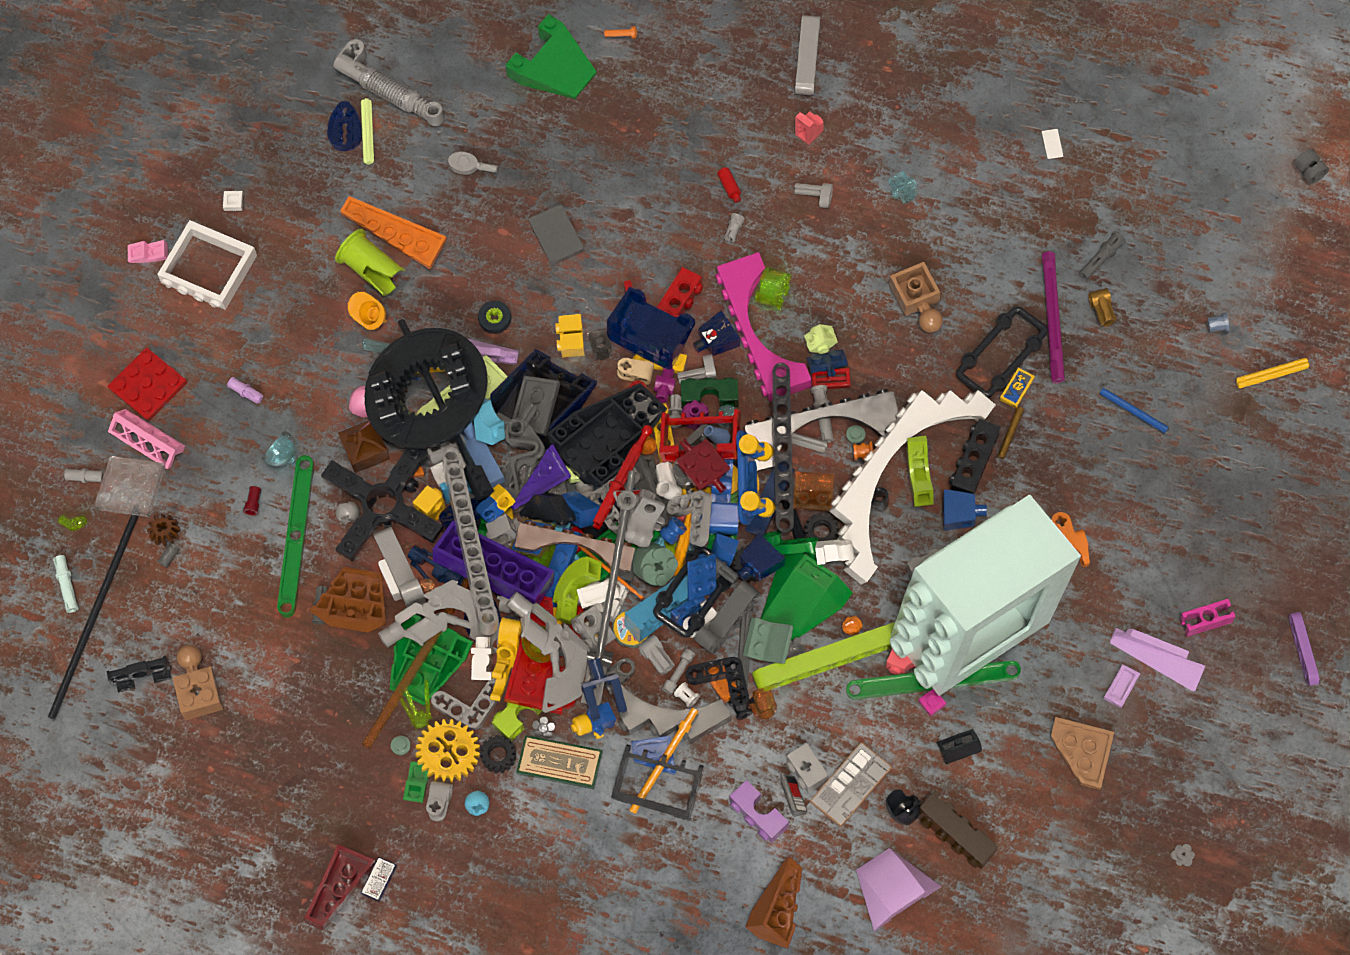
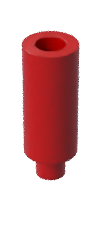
M728 167L722 168L718 171L717 175L728 197L733 199L735 203L741 201V191Z

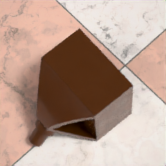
M369 420L338 432L354 473L390 459L382 437L374 430Z

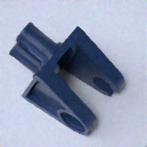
M599 657L587 660L592 678L581 683L592 722L600 719L593 689L596 688V684L605 682L607 685L610 684L618 712H627L618 674L605 675Z

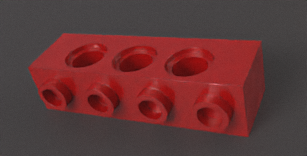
M684 267L681 268L645 324V334L664 344L668 338L671 339L673 337L676 325L681 324L685 311L692 307L696 294L699 295L703 289L702 276ZM688 290L687 293H682L681 291ZM674 304L679 305V307L673 308L671 306ZM664 319H669V320H670V321L667 322V323L662 322V320H664Z

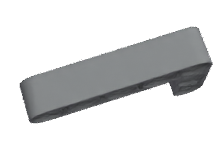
M390 526L374 533L375 540L391 571L406 607L415 602L421 605L425 603L426 599L422 596L424 595L422 588L408 564L392 527Z

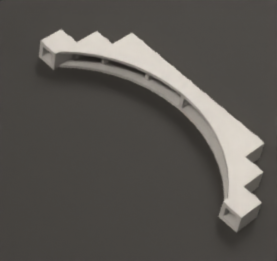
M922 390L916 394L912 393L907 399L908 405L905 408L902 407L896 414L897 420L895 422L892 421L887 426L885 436H881L874 444L876 446L874 451H870L865 456L864 460L866 462L862 467L858 466L854 471L852 481L848 480L842 487L843 493L840 496L837 495L831 502L833 506L829 511L846 524L839 530L838 534L840 536L837 540H851L854 557L845 561L846 567L843 570L858 583H866L878 568L874 564L870 548L869 514L875 487L887 463L907 441V438H911L921 430L932 425L953 420L975 419L977 422L979 419L985 420L996 404L979 390L969 393L964 400H961L951 390L941 393L935 401Z

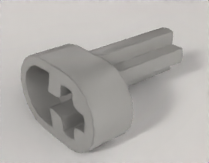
M796 183L794 193L820 196L819 206L830 208L833 184L823 183L822 186Z
M712 354L703 356L705 367L677 373L679 383L681 384V380L688 378L696 380L705 378L717 379Z

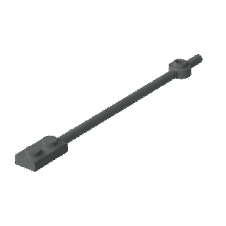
M634 471L628 472L625 491L621 492L617 498L618 505L622 511L595 658L599 657L601 659V664L629 511L637 505V497L633 493L636 472ZM627 497L631 498V503L625 504L624 499ZM588 665L584 682L592 678ZM602 666L604 674L606 675L608 667ZM605 682L596 684V688L593 689L597 706L601 705ZM582 692L581 703L587 704Z

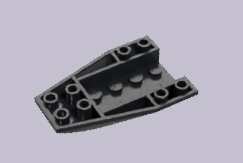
M639 383L575 411L549 431L547 437L551 445H554L565 466L584 484L601 487L619 472L631 447L641 436L642 428L645 425H650L654 429L661 419L662 413L666 412L667 408Z

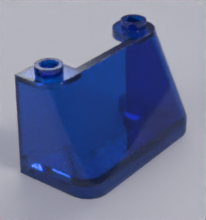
M629 287L607 319V336L615 344L670 370L675 365L695 326V319L687 313L679 314L676 318L646 303L645 294L640 289Z

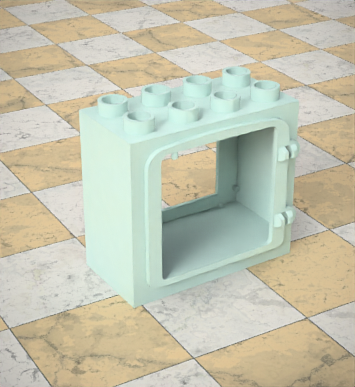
M1028 495L936 552L914 569L891 633V647L899 657L905 658L908 656L916 666L914 674L918 682L926 689L932 686L940 696L1047 625L1058 606L1081 555L1032 496Z

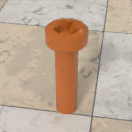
M632 26L631 29L604 30V36H631L632 39H636L637 29L635 26Z

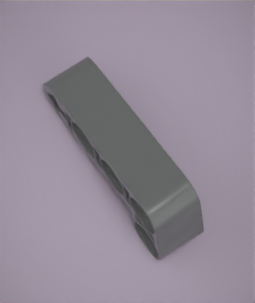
M742 581L707 627L703 626L697 632L694 640L707 651L713 654L716 653L757 600L760 592L747 582Z

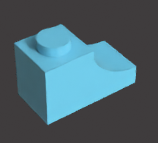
M485 398L478 414L474 418L475 436L478 441L494 445L505 439L504 421L500 420L494 412L491 400Z

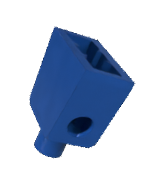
M944 490V531L975 526L976 516H987V505H975L974 494Z

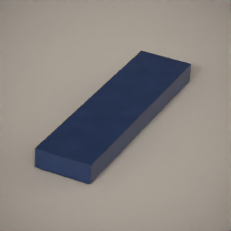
M779 464L778 469L781 472H786L788 466ZM773 468L760 499L768 498L775 504ZM784 482L778 485L781 491H785L788 486ZM775 511L767 518L759 515L754 516L751 523L746 526L745 532L763 539V535L766 534Z

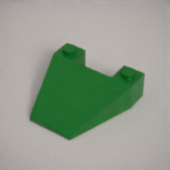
M548 14L538 26L539 38L546 43L531 61L515 53L505 65L507 77L522 86L576 99L597 74V71L563 22Z

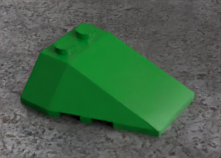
M416 613L401 623V626L404 630H407L425 618V616ZM449 627L444 632L440 631L425 641L423 646L412 639L403 637L396 641L394 646V661L391 669L389 689L422 705H426L433 694L445 684L467 659L474 641Z

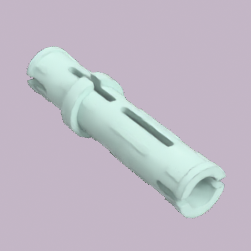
M59 555L53 558L57 573L55 576L60 583L66 612L72 613L79 608L71 583V571L68 570L66 557Z

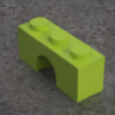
M507 703V707L502 712L496 713L493 717L492 724L496 731L505 736L506 739L509 738L512 742L524 730L523 723L517 719L518 714L524 709H530L539 715L542 710Z

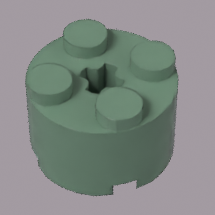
M651 542L649 547H638L634 552L632 560L634 574L647 583L656 586H664L673 577L678 566V561L669 549L654 542Z

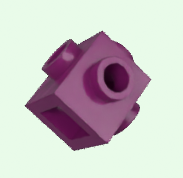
M696 400L691 404L687 403L682 409V412H686V417H700V412H705V417H709L708 407ZM691 424L685 426L689 429H692L693 431H696L702 424Z

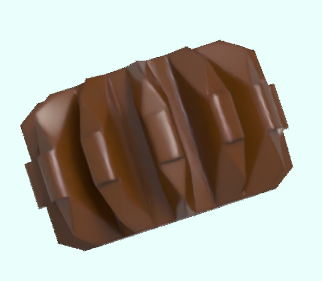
M162 513L161 518L158 519L157 516H154L155 522H149L150 528L147 529V532L150 534V540L155 541L156 545L159 546L162 543L163 546H166L167 542L174 544L173 538L179 539L177 533L181 531V528L178 526L179 522L177 519H173L172 515L169 514L166 517Z

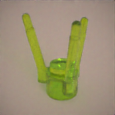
M427 679L424 680L426 713L423 710L416 711L407 689L404 690L411 711L404 699L400 698V702L415 729L430 725L429 720L432 719Z

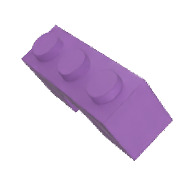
M747 780L729 796L731 808L736 813L740 811L745 816L743 818L750 827L754 825L759 830L758 834L764 841L769 840L773 843L789 828V821L776 808L765 815L755 811L754 806L761 800V794Z

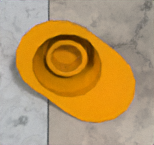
M357 292L349 299L348 311L350 316L364 328L375 330L387 322L385 307L370 294Z

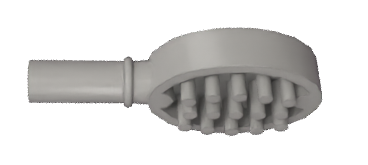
M455 152L448 158L449 167L458 174H472L477 170L494 173L498 171L497 165L480 163L474 155L467 152Z

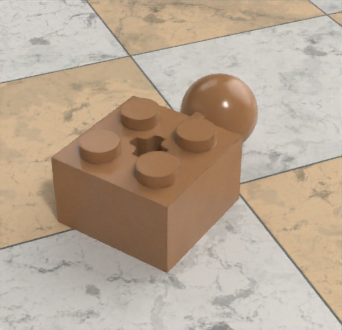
M925 262L891 275L889 286L904 315L908 316L920 311V327L928 333L938 331L943 324V317L939 311L931 309L930 306L939 303L940 291Z
M194 645L181 647L177 652L176 659L178 664L186 669L187 673L172 678L180 712L184 719L189 720L224 710L216 676L211 666L198 670L197 666L202 660L200 650Z

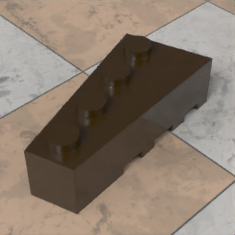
M935 790L920 807V815L918 817L920 824L926 829H932L936 833L935 836L942 842H948L955 853L958 855L963 854L968 858L967 862L971 866L979 867L982 870L997 852L998 846L978 828L973 830L971 822L965 816H958L951 803L942 802L939 799L941 794Z

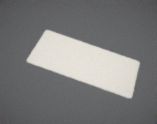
M1058 129L1042 131L1047 158L1063 157Z

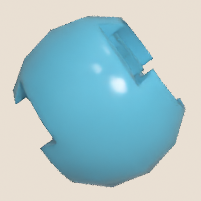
M476 790L466 796L464 806L469 814L478 816L489 809L490 800L484 792Z

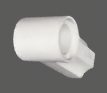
M666 462L656 465L658 479L657 494L669 501L674 497L681 496L682 489L676 484L672 464Z

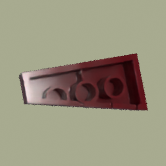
M338 844L304 917L305 923L324 931L375 866V860Z

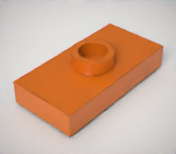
M713 667L709 670V673L717 674L720 669ZM727 679L710 682L724 703L731 700ZM733 681L732 686L737 687Z

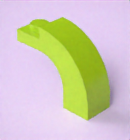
M926 436L907 438V464L914 506L934 504L928 465Z
M586 556L574 561L563 572L553 595V602L557 604L556 620L572 624L570 620L577 614L579 599L577 589L584 588L588 584L600 580L601 561Z

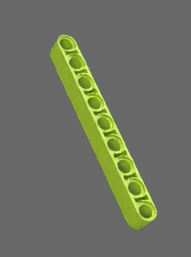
M895 622L788 658L785 664L774 663L752 672V676L758 692H767L892 649L890 638L892 637L891 633Z

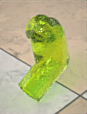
M61 515L57 522L68 530L75 531L87 524V518L80 515L79 517L69 519L65 515Z

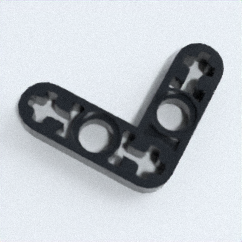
M728 657L691 665L686 669L687 681L692 685L727 679L733 707L738 711H743L749 707L750 700L743 666L738 657ZM735 664L736 669H732L731 665ZM713 667L720 669L717 674H710L709 670ZM694 672L697 673V677L693 678ZM735 680H741L742 685L739 687H733L732 682ZM741 693L743 703L738 702L737 694Z

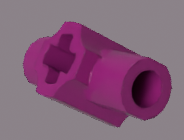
M664 367L661 375L656 377L654 391L657 392L656 398L661 403H666L669 394L673 395L676 378H673L675 371L672 367Z

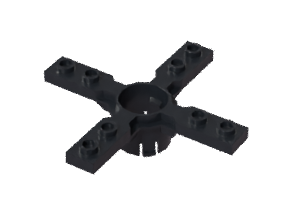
M406 449L390 471V476L386 482L375 485L367 483L362 477L335 461H330L321 477L362 501L361 507L364 511L336 547L337 553L353 561L377 526L383 527L382 524H384L385 528L393 527L392 521L394 524L398 522L432 543L435 541L444 528L443 525L415 508L403 504V496L401 494L427 457L428 452L426 450ZM388 494L389 498L397 501L395 507L388 513L377 514L372 512L373 509L371 507L377 501L376 496L380 499Z

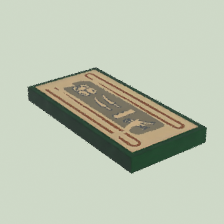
M525 735L516 773L518 775L595 789L603 750Z

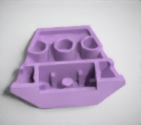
M890 848L856 870L874 931L891 921V918L921 898H925L941 888L939 884Z

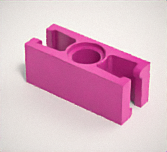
M1229 599L1183 612L1179 620L1182 626L1186 625V637L1233 623L1235 619L1234 611L1230 612L1229 615L1220 617L1217 613L1223 609L1226 611L1231 607ZM1203 615H1209L1212 620H1205ZM1196 619L1198 624L1191 626L1190 623L1186 624L1185 621Z

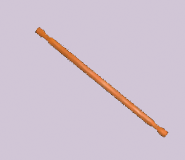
M580 547L589 557L600 561L586 548ZM602 562L601 567L610 573L611 569ZM617 577V580L620 583H622L626 588H628L632 593L636 594L638 598H640L641 600L644 599V597L641 594L637 593V591L633 587H631L627 582H625L621 577Z

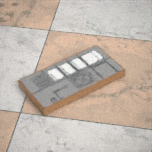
M861 742L810 800V803L839 827H842L889 773L892 766Z

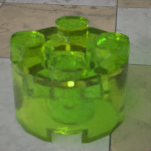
M765 268L759 281L761 282L759 291L756 290L755 301L781 310L784 304L783 297L784 295L788 296L791 288L789 284L792 275L774 268Z

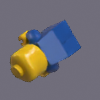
M609 702L597 706L600 715L598 721L592 722L589 710L585 714L574 717L571 725L572 731L578 736L595 731L594 736H596V739L604 737V729L614 727L616 721Z

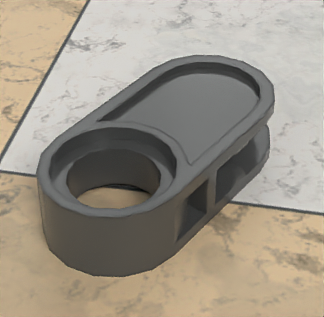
M622 658L610 668V671H607V675L617 673L620 684L623 685L634 675L635 664L629 658ZM629 664L632 668L630 672L623 673L620 670L621 666Z

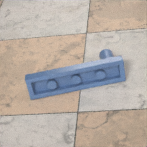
M471 422L461 434L474 464L482 466L493 488L497 484L506 481L486 443L476 440L475 427Z

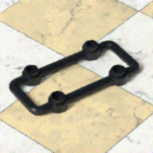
M1018 306L1011 308L1008 313L1000 314L997 318V325L972 353L969 352L963 355L962 364L956 370V377L974 392L979 390L987 398H991L997 391H1003L1006 388L1007 379L1032 351L1036 352L1041 349L1042 340L1048 333L1047 326ZM1018 314L1038 328L1040 332L1037 335H1031L1027 339V347L1002 375H995L992 378L991 387L986 391L963 373L967 369H973L976 366L977 357L1001 330L1011 327L1012 318Z
M698 546L693 552L686 554L683 559V567L666 591H661L657 595L656 605L653 609V614L659 621L685 638L691 637L695 631H699L705 625L704 618L720 594L727 591L732 585L720 575L716 579L715 590L698 614H693L688 620L687 630L661 612L663 608H668L673 602V593L688 573L687 562L698 558V554L702 553L707 556L710 552L712 553L705 546Z

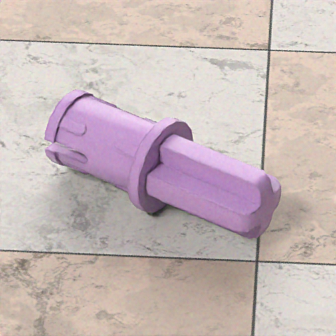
M235 377L228 381L227 387L239 393L240 397H246L256 404L262 401L263 395L251 388L250 384H244Z

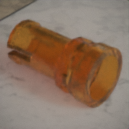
M425 578L420 582L422 591L425 594L435 589V583L429 578Z

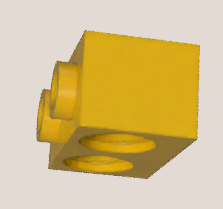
M427 485L413 501L414 508L433 520L438 521L446 511L445 501L442 497L443 494L434 487L432 489Z

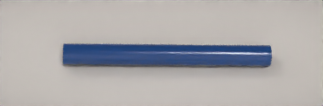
M1104 387L1100 391V395L1163 433H1166L1169 427Z

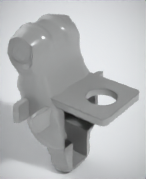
M642 489L639 492L637 505L629 511L624 539L638 547H649L654 530H661V525L657 523L665 524V519L660 516L665 505L655 501L656 495L649 490Z

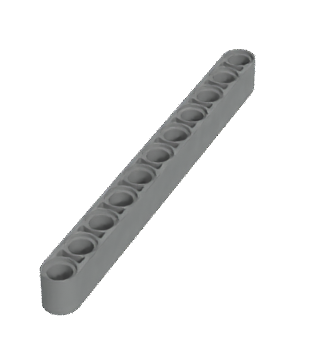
M449 447L443 451V471L478 627L482 634L491 635L497 629L495 605L460 453L456 448Z

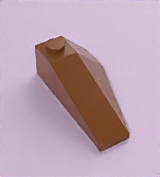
M791 857L785 859L752 909L745 926L757 938L784 948L789 947L795 931L796 923H793L794 912H797L798 905L795 904L796 893L800 891L802 867Z

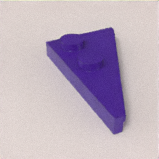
M554 445L548 447L515 498L516 502L511 506L513 510L530 501L535 494L544 493L571 477Z

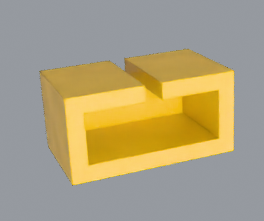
M581 314L558 316L559 323H555L556 334H560V340H557V350L561 351L562 358L585 356Z

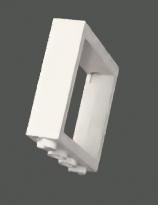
M189 220L157 275L161 283L166 285L167 288L173 287L183 295L189 294L197 301H205L214 308L220 307L226 310L257 254L254 247ZM192 236L242 256L220 295L171 275Z

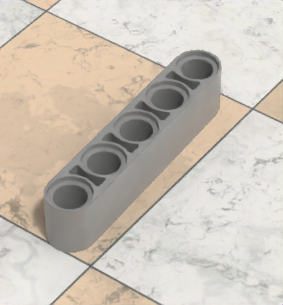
M802 15L795 94H814L820 16Z

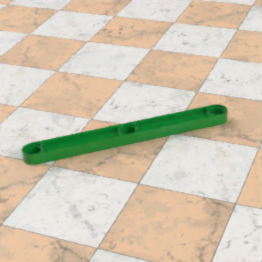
M307 455L300 456L295 466L277 603L280 615L285 618L293 616L297 606L314 474V462ZM303 461L310 462V466L307 469L300 467ZM293 532H300L301 537L299 539H291ZM284 604L292 605L289 612L281 611Z
M1016 661L988 663L952 688L1013 681L1020 676L1021 667ZM1007 667H1016L1017 673L1009 675L1006 671ZM914 673L852 680L846 686V694L852 700L931 691L933 688L932 686L928 689L924 688L918 682ZM851 686H859L861 689L860 693L857 695L851 694L849 691Z

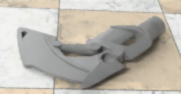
M451 580L422 595L428 599L427 602L422 605L415 602L395 615V622L380 631L378 636L387 648L403 637L412 639L423 646L425 641L440 631L444 632L447 630V623L469 628V637L475 641L476 637H491V648H495L492 645L496 640V653L500 626L497 609L495 607L497 614L496 631L491 635L482 634L478 627L471 591L457 585V581ZM443 608L459 609L466 613L468 621L444 612H439L435 615L434 611ZM416 613L425 616V618L407 630H404L401 626V623Z
M516 591L510 597L506 606L521 617V637H525L538 647L542 654H550L553 675L552 678L546 679L542 711L547 713L565 706L582 695L581 683L584 681L586 673L587 653L590 652L589 646L565 623L562 628L560 624H557L556 618L538 603L532 604ZM531 612L546 623V630L530 618ZM559 647H561L565 657V669L560 672ZM547 704H553L554 706L547 707Z

